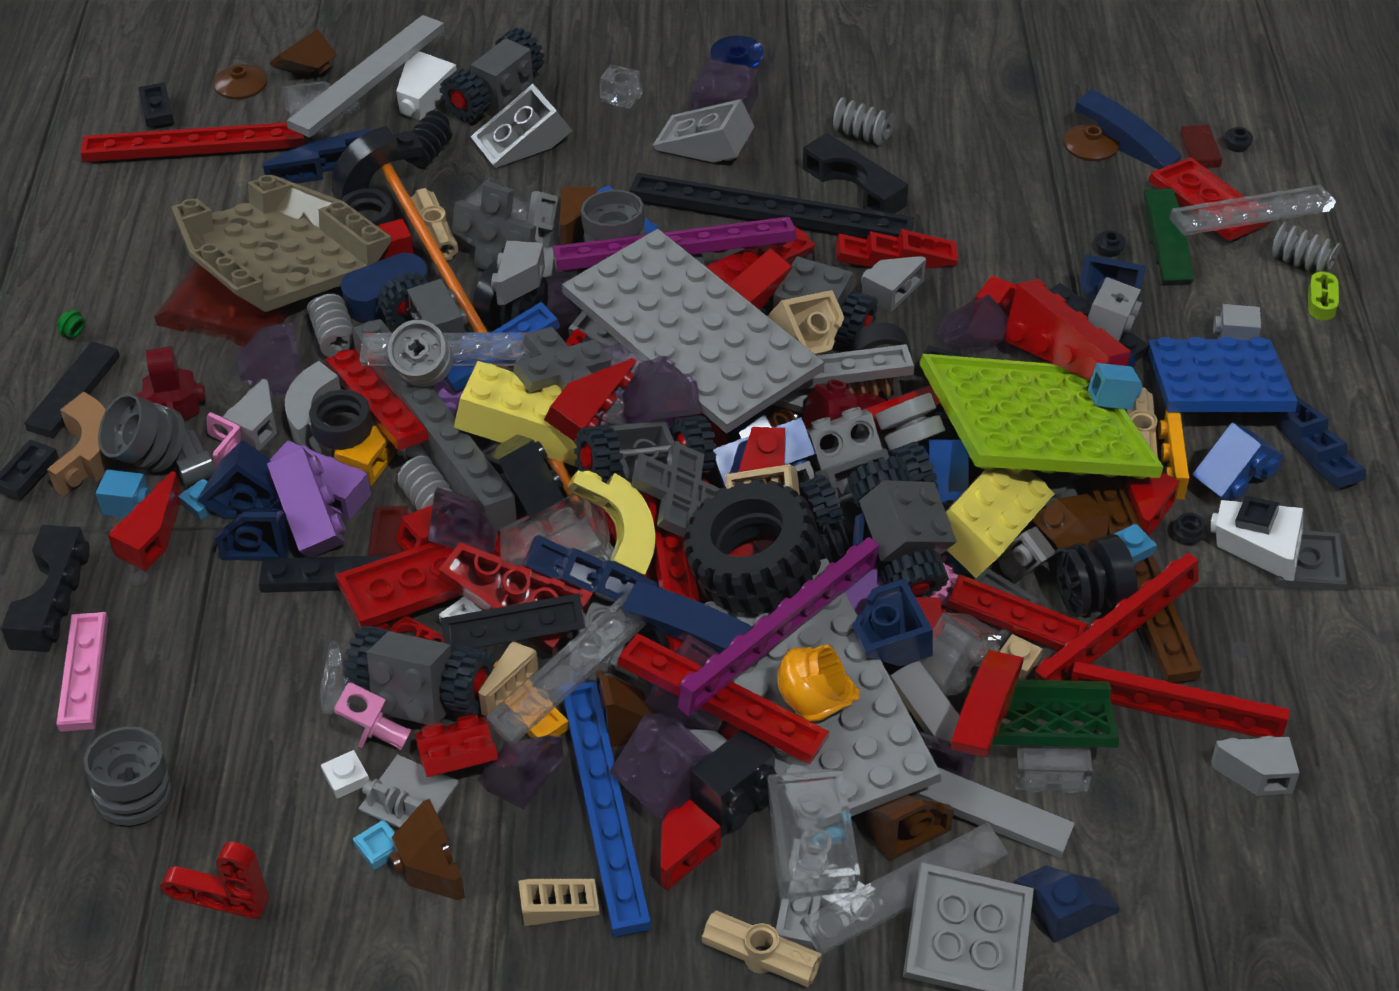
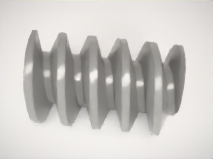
M840 98L833 117L834 130L838 133L844 132L848 136L854 135L857 139L864 138L869 143L874 141V144L878 146L883 145L894 128L895 114L891 113L888 119H885V110H881L875 116V107H871L865 113V104H860L856 110V101L851 100L848 106H846V98Z
M1284 222L1275 236L1272 257L1278 259L1283 255V261L1286 263H1290L1294 259V266L1298 268L1305 263V270L1308 272L1313 271L1315 268L1316 272H1327L1335 263L1342 244L1338 243L1333 249H1330V239L1327 238L1320 245L1318 234L1311 240H1307L1308 230H1304L1300 236H1297V226L1294 225L1287 232L1286 222Z
M326 294L316 297L309 302L307 311L321 352L325 356L332 357L339 351L349 350L354 344L353 324L344 299L336 294Z
M420 455L410 459L402 466L398 473L397 481L399 487L416 507V510L418 511L434 504L451 521L459 512L461 504L456 500V493L444 480L442 474L438 472L437 467L432 464L431 459Z

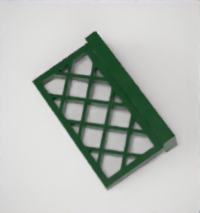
M967 678L965 701L975 678ZM1018 679L1007 716L1004 717L1012 722L1008 724L1001 723L997 737L994 736L992 745L1118 748L1119 735L1110 701V682ZM1041 718L1048 723L1042 725L1035 720ZM1077 719L1085 724L1079 726L1071 721ZM1024 727L1032 732H1021L1019 729ZM1060 728L1068 733H1058L1055 730ZM1097 729L1105 734H1095L1092 731Z

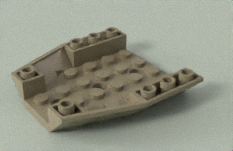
M264 175L257 180L248 182L249 203H241L228 210L212 213V210L197 198L187 199L180 204L171 206L189 256L236 295L264 312L341 286L342 279L347 273L378 262L392 241L390 235L344 201L274 175Z

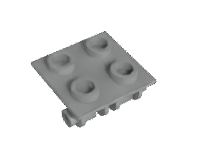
M397 754L379 780H367L365 782L362 793L366 794V799L358 810L400 828L425 800L430 799L438 814L459 784V781L444 774L426 777L421 764Z

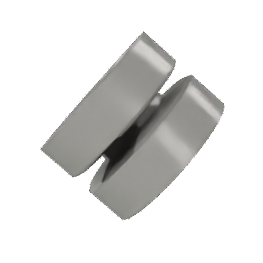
M425 320L405 322L392 333L389 339L388 356L390 362L408 383L418 387H429L441 382L449 374L453 365V351L440 329L433 323Z
M931 393L915 397L875 415L881 430L896 428L894 432L885 436L889 451L914 441L920 442L946 431L940 415L925 417L926 414L936 409Z

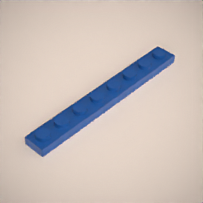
M593 681L562 687L565 711L569 721V730L613 937L651 930L650 917L597 683Z

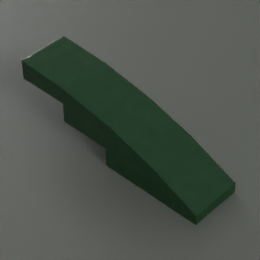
M1173 188L1144 189L1143 195L1150 244L1153 243L1155 261L1156 264H1159L1162 286L1192 284L1194 277L1182 216Z

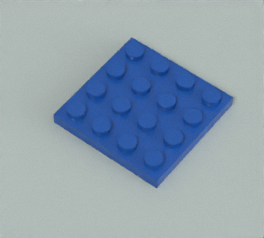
M1161 337L1158 340H1148V355L1167 412H1296L1297 398L1271 339L1253 337L1250 340H1236L1231 337H1222L1220 339H1203L1200 337L1172 339Z

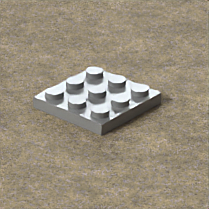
M922 862L918 867L903 977L961 991H1022L1034 888Z

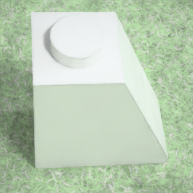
M420 51L405 62L396 91L399 112L421 120L425 117L426 113L434 110L443 101L441 99L443 93H440L439 90L442 87L440 84L457 70L456 64Z
M1221 500L1219 513H1213L1211 519V532L1216 533L1217 547L1277 576H1281L1285 580L1294 581L1303 534V508L1279 506L1278 514L1268 535L1236 528L1235 520L1243 502Z

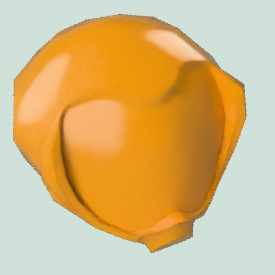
M826 644L816 648L798 647L786 651L778 667V688L784 701L804 719L810 722L821 721L858 701L860 689L846 675L843 664L832 646Z

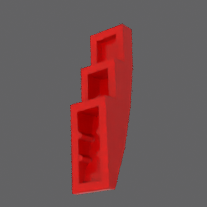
M904 229L901 230L898 237L870 231L867 239L839 233L835 241L836 261L873 267L879 260L919 256L926 258L925 268L955 266L959 261L955 241Z
M988 651L961 711L951 740V750L988 758L994 736L997 737L1003 716H1007L1024 657Z

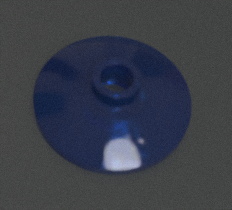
M729 36L715 42L711 47L710 55L713 62L722 68L745 70L760 63L763 58V47L759 42L749 37Z

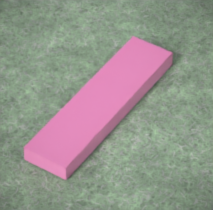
M106 612L71 615L56 724L59 732L95 729L108 627Z

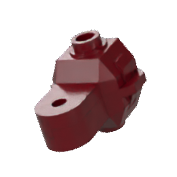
M173 347L146 350L149 375L142 379V392L136 393V395L180 412L184 420L200 413V402L206 401L203 383L196 382L193 371L178 368Z
M830 379L826 384H816L808 394L803 413L804 425L808 429L812 427L811 423L818 419L830 417L832 421L843 417L842 412L855 407H861V410L885 402V400L869 393L852 394L846 388L844 382ZM858 424L851 429V435L856 431ZM833 434L823 436L820 444L830 447L831 443H834Z

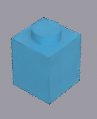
M1096 363L1088 387V392L1096 406L1132 410L1136 398H1139L1142 391L1141 380L1132 367Z
M106 470L95 494L102 515L125 518L139 502L151 493V489L147 486L144 474Z

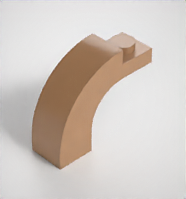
M82 392L60 409L67 432L80 440L71 451L47 469L54 490L63 496L87 477L95 482L100 480L114 461L113 458L104 455L99 447L98 432L105 408L98 400L85 392Z

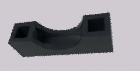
M825 133L803 147V170L821 182L846 180L859 185L864 190L863 209L896 214L907 207L908 184L829 133Z
M41 526L32 552L40 572L47 574L48 578L44 585L34 594L10 603L0 628L9 650L49 652L54 639L59 637L61 619L64 612H68L70 608L72 590L74 586L79 584L80 569L83 561H87L90 553L89 542L85 541L81 527Z

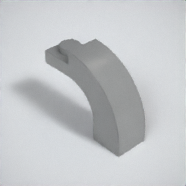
M534 191L531 194L528 221L523 222L537 226L534 243H543L545 268L542 277L567 282L577 276V271H557L552 247L560 245L558 225L561 197Z
M320 361L305 369L292 382L285 398V411L290 433L295 444L304 445L308 448L312 446L317 453H323L325 456L334 458L335 449L319 444L314 438L309 417L311 405L319 396L329 391L341 389L338 375Z

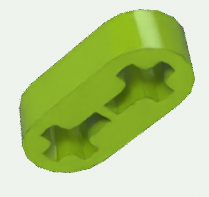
M1316 272L1312 275L1308 288V311L1312 317L1318 320H1330L1335 317L1339 303L1338 279L1329 272Z

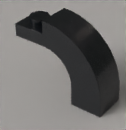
M384 126L365 133L353 141L338 159L332 177L333 194L336 199L342 200L345 195L352 191L369 189L373 175L382 166L397 160L423 156V145L414 131L392 134L389 128Z

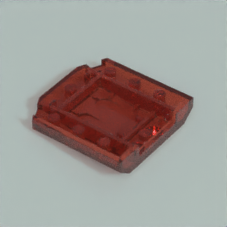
M195 262L154 318L157 326L183 332L186 328L185 326L190 325L234 336L236 345L263 352L298 301L264 312L236 295L199 263Z

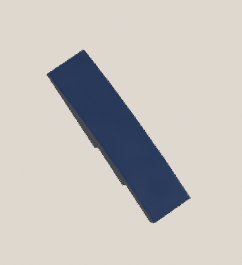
M1091 89L1076 102V112L1097 121V126L1101 128L1103 134L1120 142L1118 151L1158 170L1181 160V154L1162 135L1141 118L1112 99Z
M366 129L345 133L287 151L263 162L265 175H274L296 184L323 180L322 173L334 171L336 163L345 149L357 138L372 130Z
M1295 395L1298 401L1296 412H1269L1298 452L1337 489L1366 480V468L1348 456L1347 443L1328 430L1329 418L1297 395Z
M541 535L534 537L523 563V566L532 569V572L551 579L552 577L564 581L565 584L580 590L582 588L593 592L594 599L618 608H622L636 581L659 587V583L609 559L602 561L575 547L568 549Z
M636 581L621 608L625 617L656 625L659 633L689 641L693 650L711 655L722 653L730 646L736 636L744 635L753 628V626L701 602L640 581ZM759 660L755 664H753L752 667H756Z

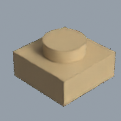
M1013 634L1000 650L1001 653L1024 657L1019 678L1024 680L1027 679L1041 659L1043 651L1042 648Z

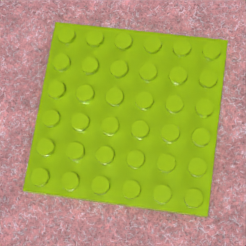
M922 354L919 365L975 466L983 469L1009 468L1014 471L1040 470L1045 473H1054L1055 471L1071 472L1076 475H1085L1086 473L1102 474L1107 477L1120 475L1132 476L1137 479H1145L1146 477L1160 478L1164 466L1125 409L1096 406L1088 392L1090 380L1050 363Z

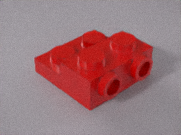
M477 714L459 717L457 723L443 726L442 723L429 724L421 728L422 732L414 734L426 777L498 760L496 746L491 738L489 725L485 717L478 718Z

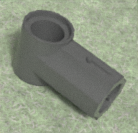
M185 428L184 443L176 458V465L184 486L189 487L203 478L209 480L215 468L208 451L203 450L195 431Z

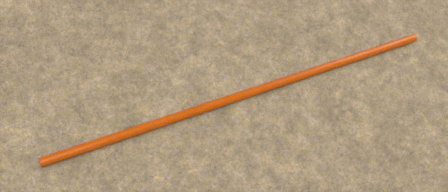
M391 163L385 164L381 167L383 174L448 288L453 290L457 304L460 308L464 309L468 323L477 339H482L489 334L393 166ZM503 362L502 364L498 365L497 367H508V366H507V364H506L505 362ZM547 458L546 460L551 469L555 470L563 483L562 488L574 509L582 510L585 508L586 501L583 498L566 490L572 477L564 463Z

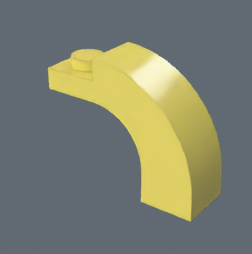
M578 470L571 478L566 490L600 506L610 515L617 532V541L610 560L644 576L655 548V526L646 501L636 488L631 487V483L616 473L604 483L602 478L596 473Z

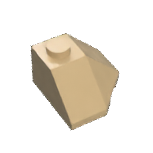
M833 290L781 300L768 315L771 320L816 356L829 353L832 350L835 342L834 338L844 320L843 312Z

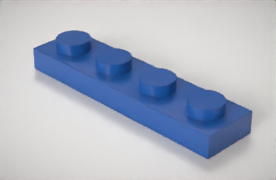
M542 302L538 303L454 355L452 368L444 379L457 392L466 386L477 361L495 366L502 364L526 349V346L523 344L526 333L548 327H553L556 330L560 327L558 319Z

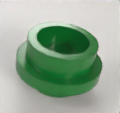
M76 309L69 312L66 311L58 319V334L62 337L76 338L84 329L86 320Z

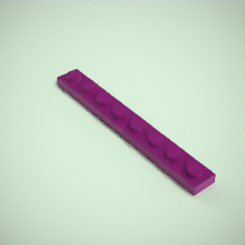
M790 217L663 232L691 256L705 252L723 253L729 249L737 248L754 249L757 246L768 244L779 246L787 242L796 241V229ZM646 235L552 246L557 271L573 272L579 268L592 267Z
M868 537L858 546L853 545L850 547L843 558L836 563L831 562L815 580H808L792 598H785L769 616H762L750 631L744 635L736 636L730 646L722 653L713 654L705 666L695 674L689 673L679 686L678 708L690 716L874 569L880 544Z

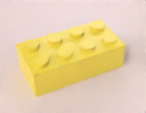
M477 361L460 397L454 428L500 443L507 441L517 434L531 438L534 442L539 441L542 444L548 458L578 467V465H575L577 455L574 454V448H577L574 441L544 420L550 406L562 392L561 388L558 385H552L529 392L514 372L493 364Z
M1009 468L985 469L945 511L957 541L947 551L977 578L1000 557L1055 493L1031 470L1014 471Z

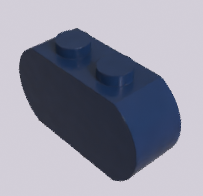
M399 253L347 273L342 279L341 290L350 318L361 323L385 318L378 304V293H382L381 287L383 285L388 287L387 280L390 278L393 281L397 280L395 276L397 274L405 277V272H411L412 276L415 272L419 273L429 283L425 261L414 254Z

